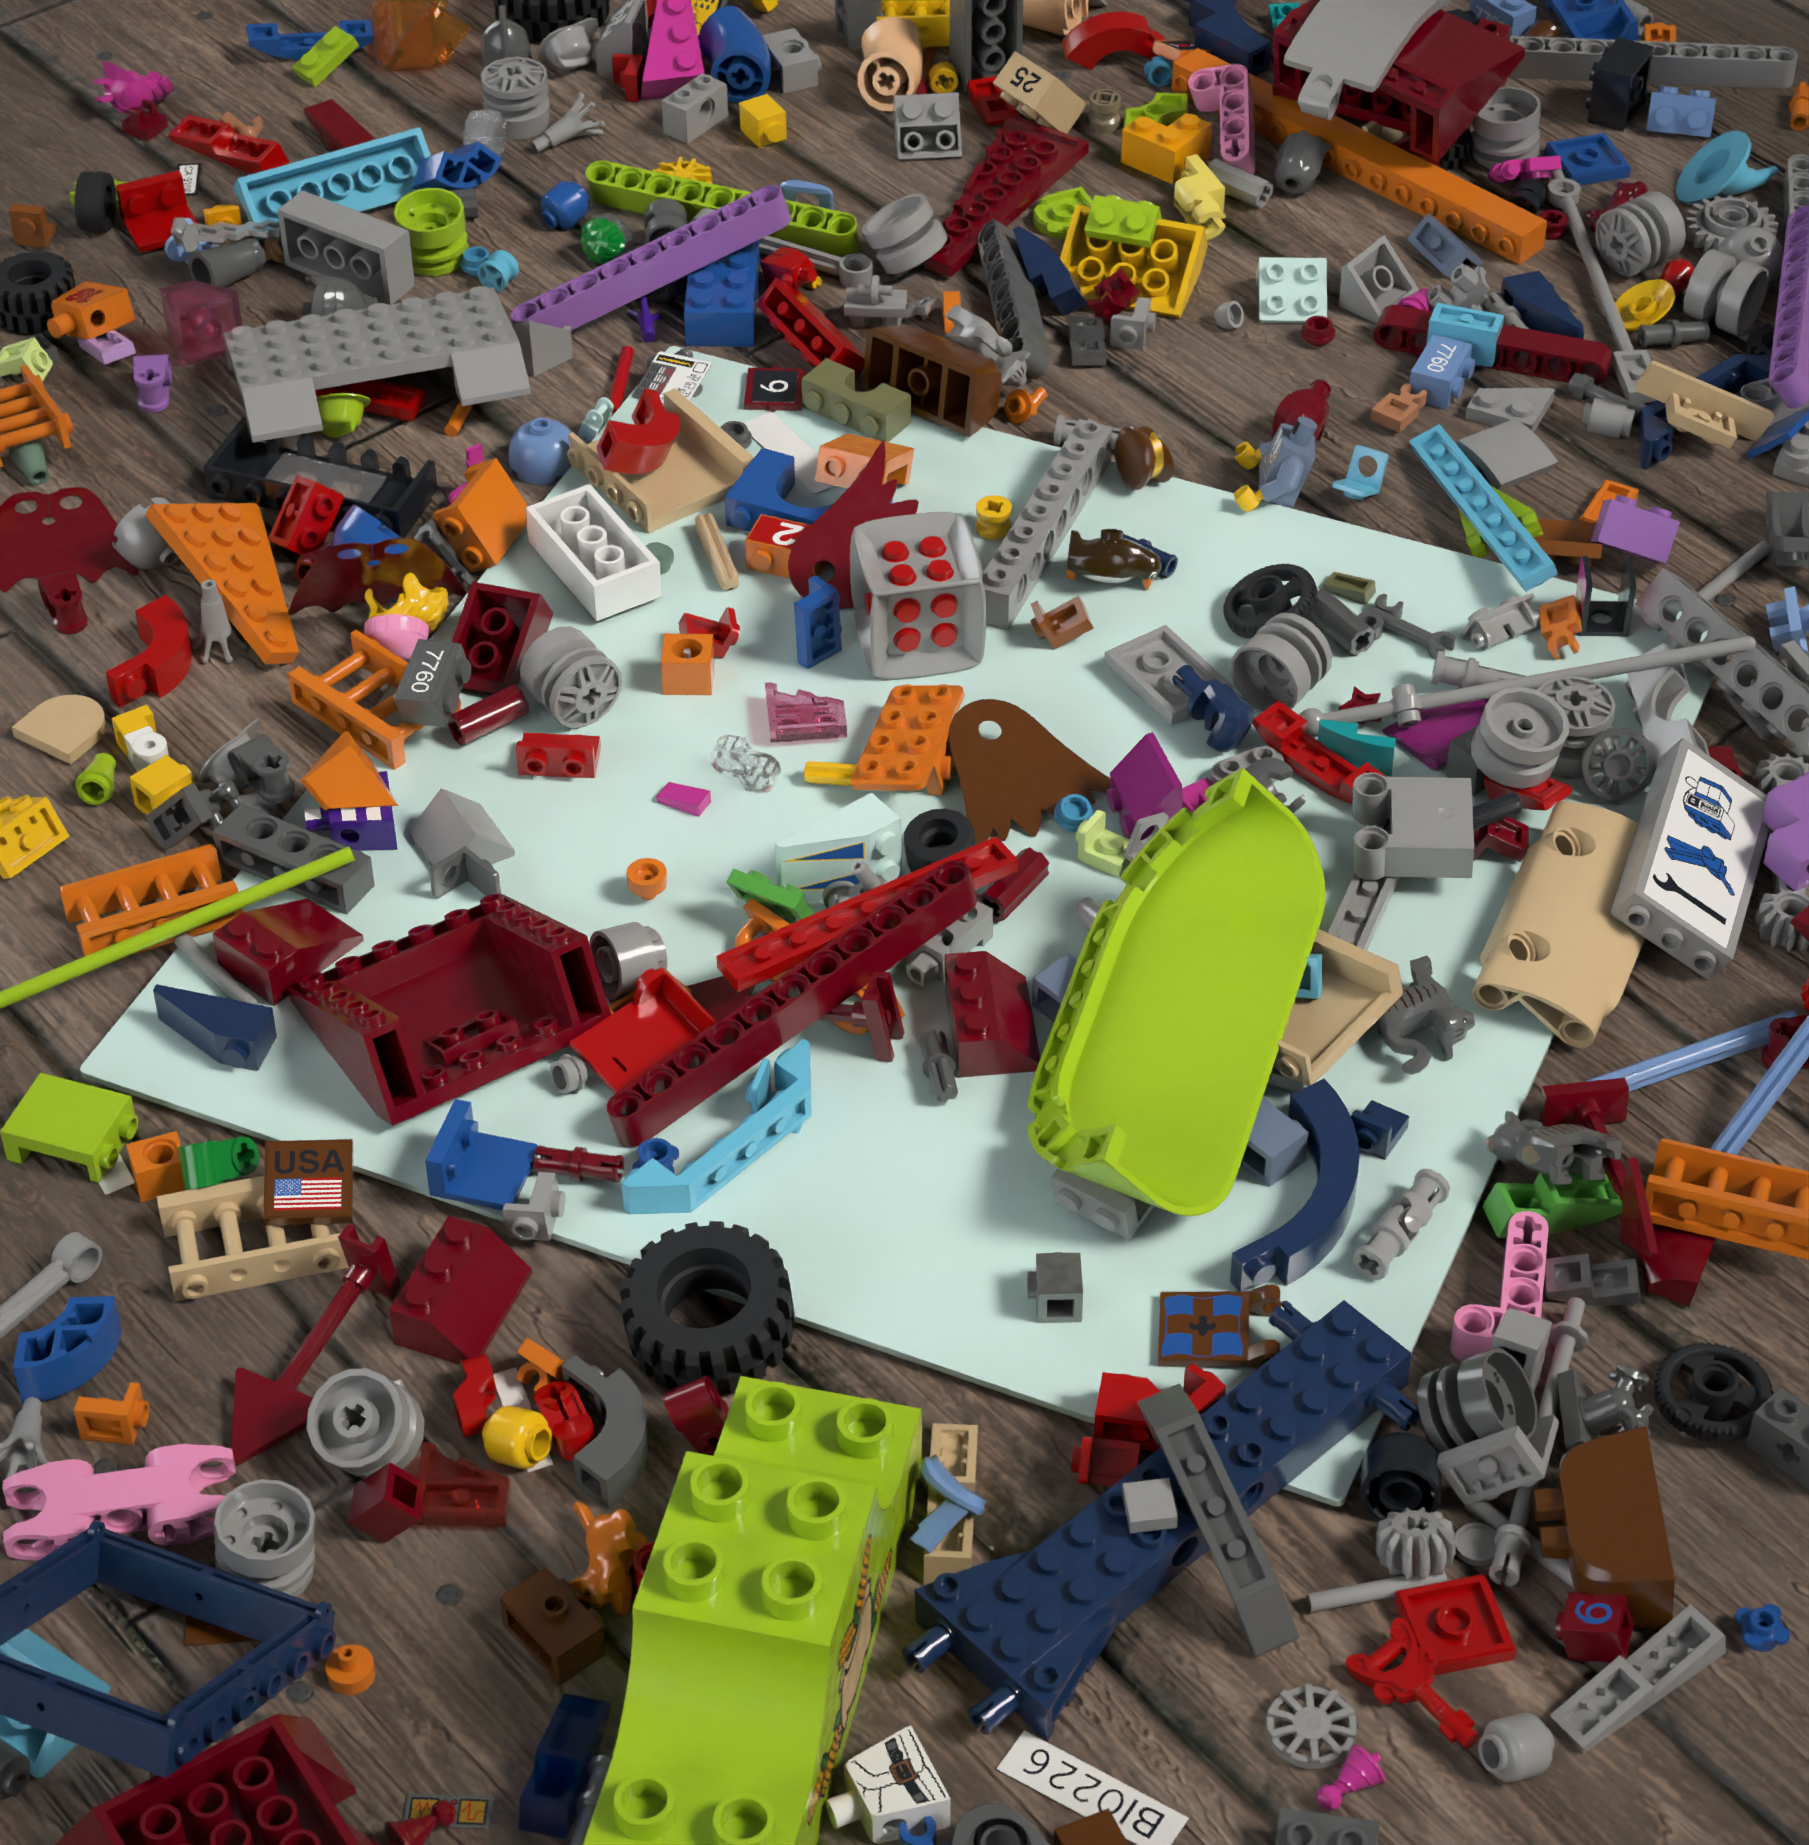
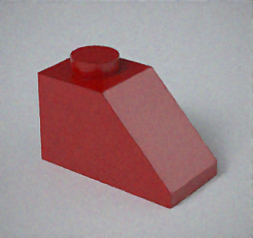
M1102 1372L1095 1411L1094 1437L1142 1442L1141 1450L1157 1451L1161 1446L1156 1445L1137 1402L1161 1391L1148 1378L1132 1376L1130 1374Z

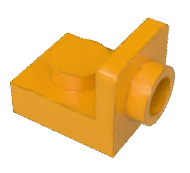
M220 204L212 208L202 209L205 225L212 226L218 222L242 225L240 210L235 204Z

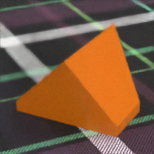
M348 731L341 734L300 780L324 811L336 808L398 806L374 764Z

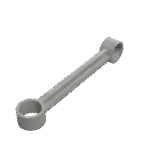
M710 208L701 209L690 222L715 210ZM770 236L759 239L761 254L769 256L782 246L794 248L809 257L814 264L815 270L839 276L841 285L846 288H858L859 284L871 285L873 262L866 255L849 254L842 258Z
M72 1232L63 1237L52 1253L51 1263L0 1306V1339L69 1280L80 1283L91 1277L101 1262V1247L79 1232Z

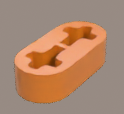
M960 291L942 292L944 336L955 326L953 321L948 320L945 315L955 304L961 306Z

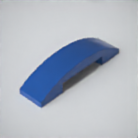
M370 20L339 21V28L355 37L359 46L354 51L374 41ZM277 23L246 24V33L250 47L272 56L300 60L304 54L328 33L279 34Z

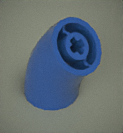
M725 6L717 9L706 19L698 35L700 51L712 66L711 76L727 83V100L740 103L764 95L771 78V58L768 46L761 32L751 18L738 7Z

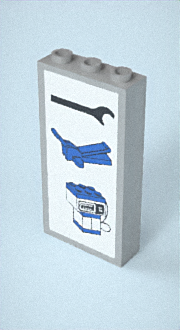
M1682 737L1658 760L1610 914L1705 979L1709 980L1733 960L1770 829L1762 822L1767 795Z

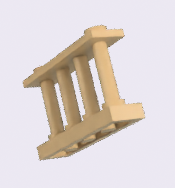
M264 1176L156 1196L164 1237L177 1235L182 1264L168 1267L175 1302L349 1268L338 1239L340 1233L330 1235L328 1224H310L313 1238L291 1243L286 1242L283 1225H267L266 1232L269 1247L243 1252L238 1223L263 1219ZM221 1227L226 1255L199 1260L195 1232Z

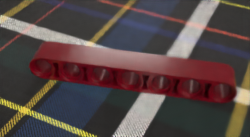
M1401 305L1386 306L1382 310L1374 329L1373 339L1382 348L1421 355L1427 344L1429 320L1433 311ZM1503 324L1496 344L1493 366H1475L1569 383L1575 373H1580L1594 378V384L1599 386L1605 380L1612 360V352L1609 347L1600 342Z

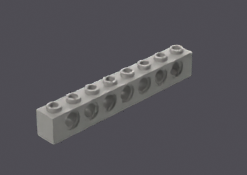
M1079 419L982 573L986 597V625L1009 630L1111 463L1113 427Z
M1662 568L1635 602L1645 612L1642 619L1657 631L1663 628L1670 635L1666 640L1676 649L1748 636L1682 578ZM1683 609L1680 618L1676 620L1677 614ZM1707 630L1705 639L1701 641L1703 633ZM1757 643L1751 651L1732 654L1731 659L1726 664L1725 661L1728 655L1692 662L1704 673L1709 675L1712 671L1719 678L1715 683L1731 696L1737 693L1742 697L1744 701L1740 705L1747 712L1758 719L1761 715L1769 721L1766 728L1782 741L1786 738L1791 740L1795 744L1791 750L1797 756H1803V760L1809 763V722L1807 727L1801 731L1803 721L1809 717V688ZM1758 673L1755 683L1750 686L1752 677ZM1783 695L1782 703L1776 708L1778 698Z

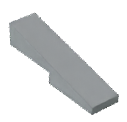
M1690 1604L1626 1660L1621 1655L1613 1660L1549 1715L1550 1722L1584 1754L1726 1653L1725 1635Z

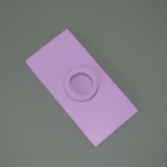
M115 330L92 339L77 338L80 348L104 365L136 354L133 342Z

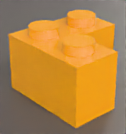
M1188 113L1179 117L1169 126L1160 124L1151 118L1140 116L1122 129L1121 163L1173 185L1181 179L1182 171H1185V157L1197 154L1203 162L1210 157L1212 123Z

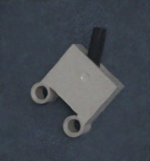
M1363 773L1353 783L1352 815L1358 823L1370 827H1364L1355 833L1353 871L1358 877L1365 880H1378L1382 877H1422L1426 881H1433L1437 877L1472 878L1474 858L1473 830L1520 813L1523 808L1520 797L1517 793L1512 792L1472 807L1471 778L1384 777L1378 773ZM1385 819H1390V834L1372 825H1378L1384 822Z

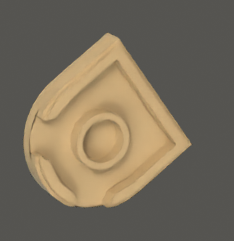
M62 695L39 704L12 726L13 737L71 765L103 737L105 732V716L101 705L89 697Z

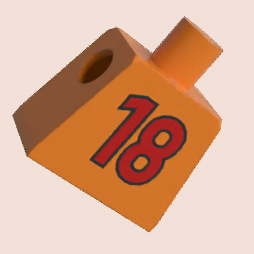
M85 281L52 301L51 308L54 317L47 321V327L50 334L55 338L67 335L82 339H92L135 320L127 288Z

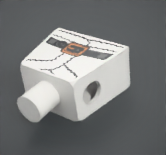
M912 1726L903 1728L848 1760L844 1765L846 1792L825 1800L829 1819L835 1829L860 1820L870 1840L877 1844L899 1839V1823L906 1822L908 1831L912 1835L925 1833L924 1817L931 1816L935 1820L937 1830L950 1826V1797Z

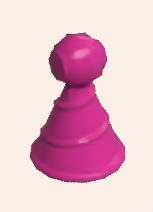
M1351 1745L1349 1755L1342 1765V1770L1337 1780L1334 1781V1785L1325 1784L1317 1790L1316 1801L1323 1810L1334 1811L1342 1803L1341 1794L1356 1792L1357 1790L1373 1787L1374 1785H1384L1385 1776L1378 1765V1762L1382 1760L1381 1756L1377 1752L1370 1755L1359 1745Z

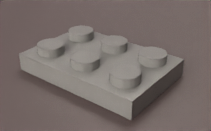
M1167 625L1105 652L1104 663L1170 725L1191 717L1186 709L1189 697L1172 682L1173 675H1177L1182 680L1181 676L1176 673L1180 667L1190 665L1205 682L1217 679L1223 684L1230 686L1233 690V685Z

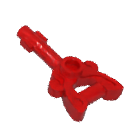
M1398 1617L1393 1620L1390 1629L1391 1638L1368 1657L1365 1654H1353L1347 1657L1345 1661L1347 1672L1354 1679L1368 1687H1372L1375 1699L1381 1705H1389L1394 1699L1400 1704L1418 1701L1441 1724L1438 1726L1439 1731L1452 1744L1458 1741L1465 1749H1468L1478 1741L1479 1734L1473 1729L1475 1726L1474 1721L1461 1708L1455 1711L1430 1686L1435 1678L1433 1668L1438 1665L1437 1653L1430 1646L1418 1647L1416 1637L1409 1623L1404 1618ZM1402 1653L1406 1655L1398 1667L1385 1672L1381 1671Z

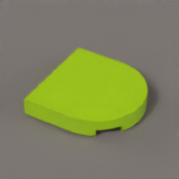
M1082 187L1046 195L1040 199V204L1033 209V224L1039 232L1046 236L1066 239L1075 205L1091 207L1093 200Z

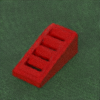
M1487 776L1484 778V785L1489 800L1515 792L1520 797L1522 809L1547 811L1572 793L1570 785L1550 777L1535 787L1522 789L1504 786L1489 779Z

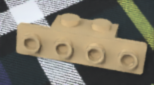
M1656 361L1649 363L1635 384L1637 392L1665 403L1668 423L1676 430L1681 432L1688 431L1702 437L1709 444H1719L1728 449L1736 441L1737 434L1753 441H1758L1775 417L1774 412L1770 409Z

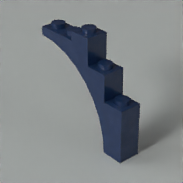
M1185 0L1190 3L1189 26L1195 28V45L1210 50L1209 54L1229 64L1243 65L1248 73L1254 76L1269 69L1271 42L1255 32L1241 18L1235 8L1237 0Z

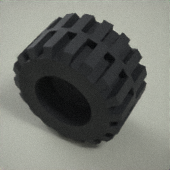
M31 251L29 253L23 252L15 256H9L3 262H0V325L8 327V330L20 331L21 333H42V331L48 330L47 321L54 317L51 308L52 301L76 287L73 269L68 260H64V257L60 255H53L51 252Z

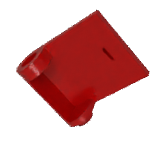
M651 968L645 971L636 981L637 989L633 1001L569 1043V1047L614 1094L717 1022L665 968H658L656 970Z

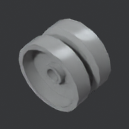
M922 193L911 194L888 204L870 217L862 228V234L869 246L873 249H878L876 258L887 274H897L921 264L938 252L947 241L948 235L941 222L937 219H931L934 210L926 196Z
M1524 687L1502 689L1491 696L1484 708L1480 724L1471 741V756L1477 767L1489 779L1509 787L1521 789L1535 787L1550 777L1569 734V719L1563 708L1550 696L1542 692Z
M367 1368L347 1369L330 1377L316 1391L308 1408L307 1431L312 1447L325 1461L347 1473L365 1479L389 1462L403 1470L415 1458L423 1441L424 1417L419 1402L406 1388L394 1383L386 1376Z

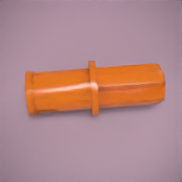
M1800 82L1799 86L1794 87L1793 98L1789 102V110L1791 112L1790 126L1796 131H1804L1809 127V86H1806V82Z

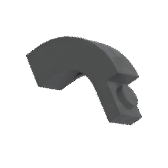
M573 1355L562 1364L563 1381H568L574 1386L585 1409L604 1425L599 1435L573 1456L576 1485L607 1509H610L632 1489L645 1467L649 1446L645 1404L638 1387L622 1369L618 1368L606 1378L605 1374L593 1364L588 1365L576 1355Z

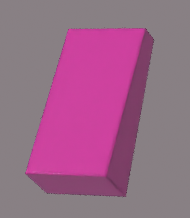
M668 782L656 798L659 803L699 817L711 803V791Z

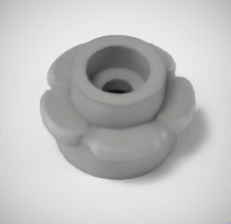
M563 1054L558 1061L551 1064L550 1078L553 1086L559 1093L565 1094L572 1091L574 1094H577L584 1088L588 1074L585 1064L580 1059L569 1054Z

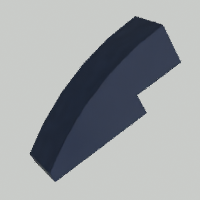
M1020 226L1013 228L1029 278L1042 296L1049 293L1051 300L1063 315L1086 305L1087 301L1080 286L1055 252L1033 233Z

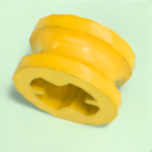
M939 62L930 69L929 79L934 92L951 93L956 89L958 77L956 68L952 64ZM944 74L948 80L943 82L939 79L940 75Z

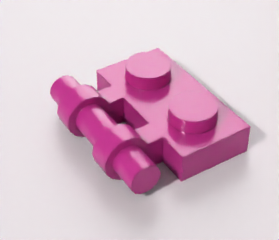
M1561 156L1532 157L1504 161L1490 168L1488 178L1498 184L1515 179L1516 177H1521V180L1533 179L1536 181L1550 178L1551 172L1562 169Z

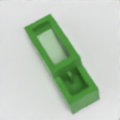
M1539 1173L1533 1184L1495 1183L1482 1207L1497 1238H1507L1511 1217L1521 1211H1532L1543 1216L1548 1222L1549 1235L1584 1227L1622 1214V1202L1614 1192L1606 1174H1604L1603 1180L1589 1181L1583 1179L1581 1173H1568L1572 1177V1184L1555 1185L1550 1182L1549 1175Z

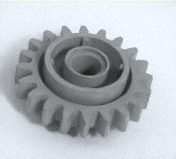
M1728 195L1727 198L1714 196V201L1711 202L1704 198L1701 205L1694 203L1692 210L1687 211L1685 221L1687 241H1694V248L1704 247L1705 254L1710 249L1717 250L1732 231L1741 227L1758 226L1769 230L1776 236L1778 222H1775L1776 216L1774 214H1768V207L1758 208L1757 201L1751 203L1746 201L1745 197L1739 199L1733 198L1731 195Z

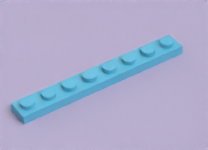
M1440 424L1409 440L1415 455L1525 592L1540 586L1548 579L1558 575L1553 561Z

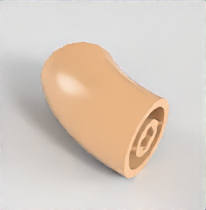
M890 17L874 22L865 30L862 36L864 61L858 72V88L861 96L870 106L881 111H893L894 96L914 95L922 76L920 33L916 24L907 18Z

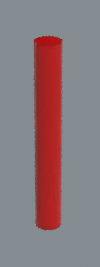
M623 346L620 351L609 400H611L614 406L612 416L622 405L634 356V349L631 346Z

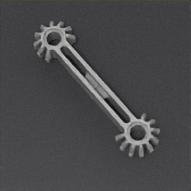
M1788 753L1784 757L1771 754L1768 760H1760L1759 765L1756 767L1755 775H1753L1751 785L1765 795H1768V792L1773 788L1785 785L1809 772V763H1804L1803 756L1795 759L1790 757ZM1774 872L1773 894H1764L1760 900L1755 914V928L1759 930L1761 940L1771 941L1772 948L1783 946L1788 953L1793 947L1805 951L1809 942L1790 921L1809 906V897L1805 895V888L1796 892L1793 889L1789 890L1787 884Z

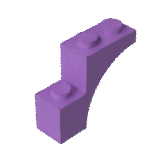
M1806 772L1801 777L1785 785L1777 786L1768 792L1762 820L1763 823L1774 831L1769 835L1763 864L1795 892L1809 886V772Z

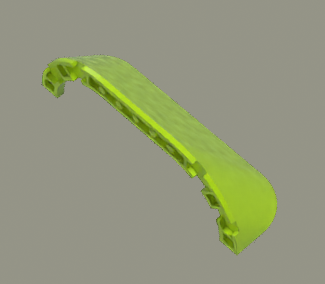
M1244 768L1226 776L1206 789L1205 797L1208 800L1195 811L1191 812L1185 807L1179 810L1146 843L1121 874V880L1127 885L1115 903L1112 900H1105L1090 927L1037 1066L1027 1104L1028 1109L1035 1114V1122L1033 1121L1027 1126L1030 1142L1034 1150L1049 1164L1070 1174L1181 1216H1198L1214 1210L1227 1198L1232 1190L1279 1050L1277 1044L1279 1040L1282 1041L1308 962L1307 957L1310 956L1325 907L1323 869L1309 834L1297 817Z

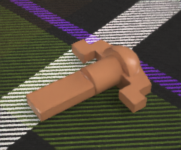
M229 111L219 118L221 122L230 123L237 134L257 138V135L264 128L261 124L264 121L259 115L251 121L253 126H246Z

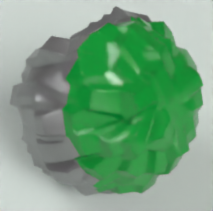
M612 213L595 215L582 228V249L589 261L591 260L597 264L603 265L610 262L614 256L623 251L627 241L632 240V233L629 231L628 224Z

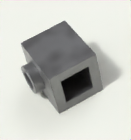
M1080 1252L1036 1253L1035 1271L1027 1272L1028 1298H1036L1037 1323L1082 1322L1083 1283Z

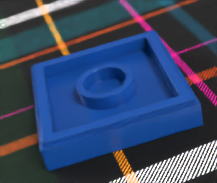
M1605 133L1546 143L1545 154L1547 157L1561 156V170L1564 177L1576 181L1580 186L1630 177V165Z

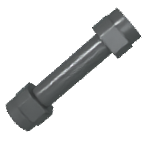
M1575 373L1568 384V392L1573 393V396L1581 400L1587 397L1594 400L1596 397L1627 404V408L1635 410L1632 424L1640 425L1642 408L1647 406L1643 401L1635 397L1627 400L1595 385L1594 378L1586 374Z

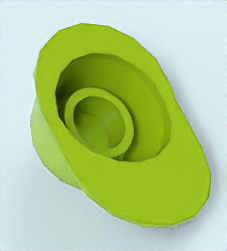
M353 393L329 394L318 397L317 403L323 426L322 433L330 438H338L351 434L355 429L359 428L362 422L364 407L371 403L369 397Z

